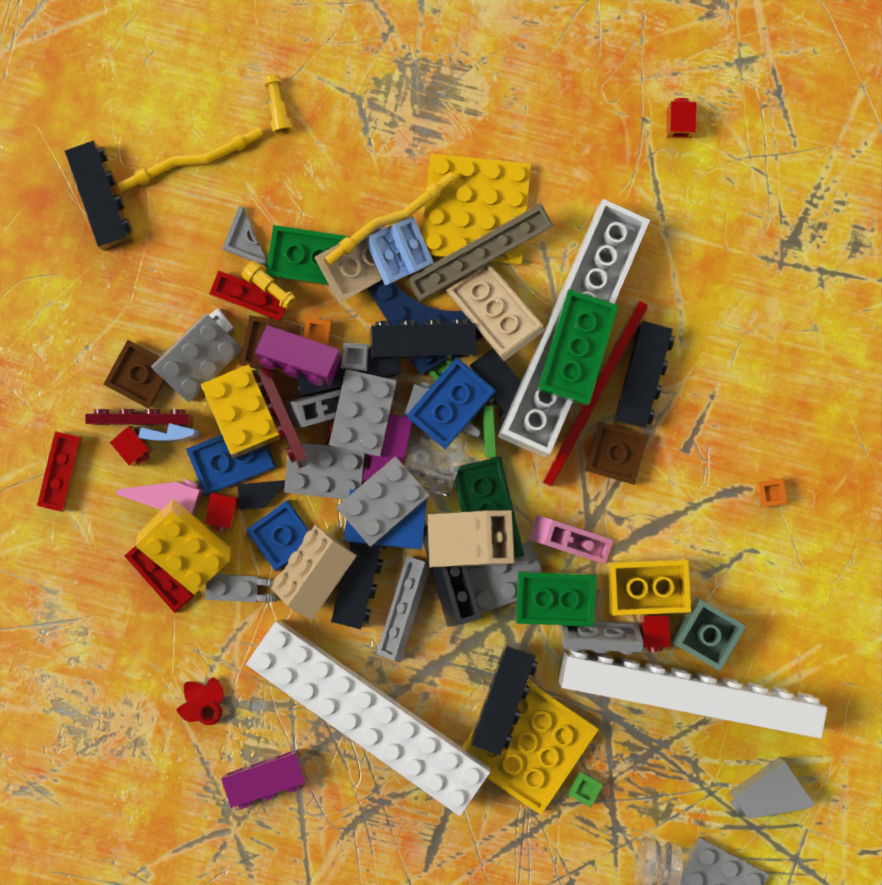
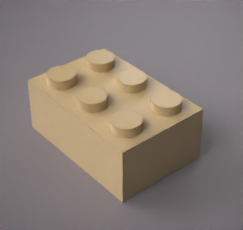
M315 525L312 530L306 533L299 549L290 556L283 572L276 576L271 589L289 608L312 621L356 555L337 538Z

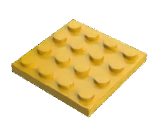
M430 153L427 186L432 182H438L449 172L456 178L452 184L442 191L441 196L435 201L430 200L425 204L422 237L431 257L444 258L527 211L531 163ZM523 244L492 260L490 263L521 266Z
M527 680L526 685L530 686L525 701L520 700L517 708L521 713L516 726L511 725L509 734L512 735L508 750L503 749L500 756L471 745V738L475 727L461 747L490 767L487 779L542 815L599 729Z

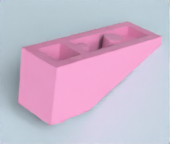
M184 479L183 483L170 482L118 489L116 494L160 510L172 499H175L195 516L203 491L197 488L198 483Z
M536 515L529 539L603 564H606L613 544L611 539Z

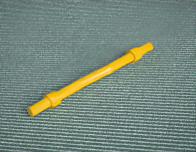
M260 127L242 136L238 134L232 137L231 141L207 153L172 156L146 170L142 168L134 172L135 175L117 184L121 192L139 184L143 186L151 182V178L175 166L210 163L235 150L239 152L247 148V144L264 135Z
M449 172L438 182H432L424 189L425 192L404 209L373 218L350 238L346 237L339 242L340 246L325 257L326 262L332 266L345 254H351L357 249L356 245L377 228L408 219L430 200L435 201L441 196L442 191L456 180L455 176Z

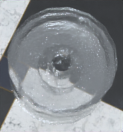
M644 837L637 853L633 885H680L683 866L681 844L667 841L661 848L657 839Z

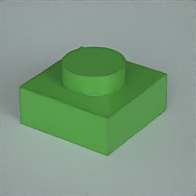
M579 771L568 791V795L592 807L603 783Z

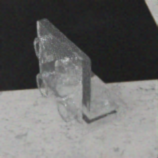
M418 427L405 468L425 490L450 497L467 441L456 437L444 449Z

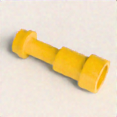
M278 74L268 75L264 78V86L269 88L272 101L270 104L273 119L271 121L273 134H284L292 131L291 119L287 117L285 102L281 100L279 85L282 84V81Z
M251 261L243 270L241 276L249 283L253 282L264 292L269 291L280 300L279 305L288 309L295 302L296 297L291 291L286 293L274 283L275 280L265 273L263 267L256 261Z

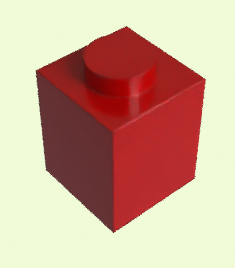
M676 98L670 102L667 107L666 138H692L696 133L697 102H689L688 98Z
M128 426L110 441V444L129 466L137 464L140 467L151 458L149 454L153 451V448L145 439L138 438L139 431L133 426Z
M211 493L205 524H210L211 530L226 532V528H234L239 498Z
M640 614V633L643 647H647V651L661 652L663 647H670L669 615Z

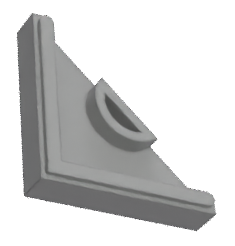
M239 206L222 250L249 261H256L259 265L267 267V260L244 208Z

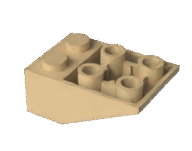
M512 510L427 515L429 567L503 566L514 563Z

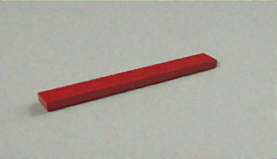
M642 301L635 305L602 367L589 405H582L542 480V483L545 485L553 486L646 312L648 306Z

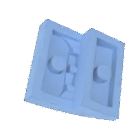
M413 216L365 238V242L385 285L434 263Z
M169 424L167 433L141 427L138 438L162 442H182L202 437L203 432Z

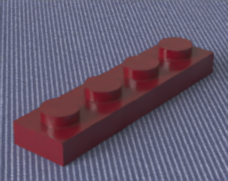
M268 368L258 371L260 380L257 381V385L262 396L267 394L270 402L266 405L271 417H277L279 425L276 428L281 440L286 439L289 444L286 452L291 463L296 461L299 469L309 465L306 454Z
M94 409L93 414H85V424H173L193 426V415L186 414L184 409H170V414H160V409H145V414H135V409H119V414H109V409Z

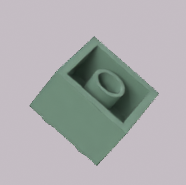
M695 598L691 605V612H687L670 642L721 671L746 626L705 601Z

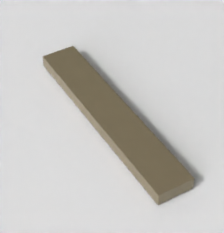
M539 203L408 277L407 281L418 300L421 301L554 225L542 203Z

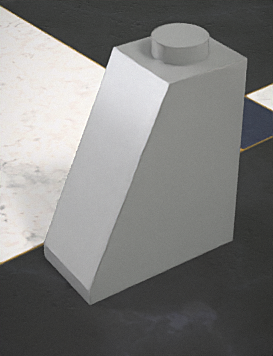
M780 757L729 792L733 797V800L730 801L733 808L739 815L744 813L748 819L807 809L815 805L788 765Z

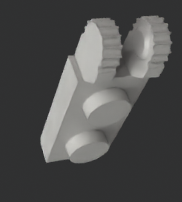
M215 574L206 583L205 600L276 602L277 595L258 594V585L272 587L275 579L259 578V576Z

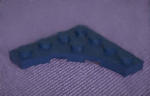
M382 279L367 288L385 319L391 321V325H401V321L416 320L417 324H427L428 320H442V324H453L452 320L468 319L462 311H445L425 306L406 295L394 282L385 285ZM475 327L477 342L478 340L482 339L483 336ZM448 358L411 359L420 375H423Z

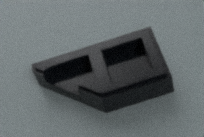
M285 480L237 484L239 509L266 508L281 488L284 487Z

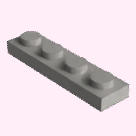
M406 556L376 654L395 662H401L429 574L430 567L428 562Z

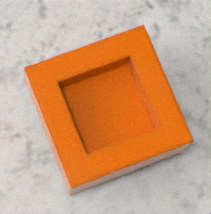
M306 317L303 337L329 346L332 321Z
M784 478L756 482L760 507L788 504Z

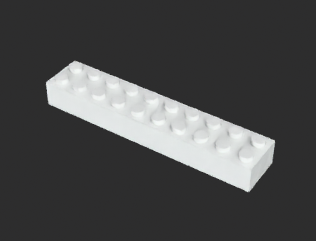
M605 199L600 202L545 326V331L542 333L499 432V438L544 458L550 455L573 401L539 391L537 388L566 292L570 289L614 304L649 224V219Z
M281 620L274 622L246 663L251 669L459 816H461L490 773L489 766Z
M584 650L581 652L563 651L558 682L562 688L822 739L827 707L819 703L820 699L814 698L813 695L798 692L797 696H794L788 690L772 687V691H768L762 685L747 682V686H742L743 684L737 683V680L722 677L721 681H717L711 675L697 673L695 677L691 676L690 673H686V670L671 668V672L661 668V665L646 663L645 667L639 666L640 664L636 663L635 660L621 658L620 662L614 661L610 655L596 653L595 657L588 656Z

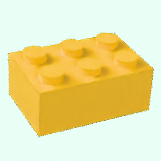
M249 364L201 384L232 459L280 440L277 428Z
M172 499L138 533L135 545L193 594L199 591L230 561L231 547L175 499Z
M687 559L607 562L609 613L611 615L691 612L689 561Z

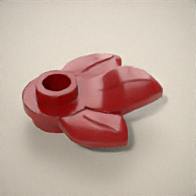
M215 677L209 679L205 686L194 681L185 682L184 697L186 703L176 709L180 717L188 722L200 721L208 726L218 723L223 714L220 703L224 697V691L221 683ZM209 707L214 710V716H208L206 714V709Z

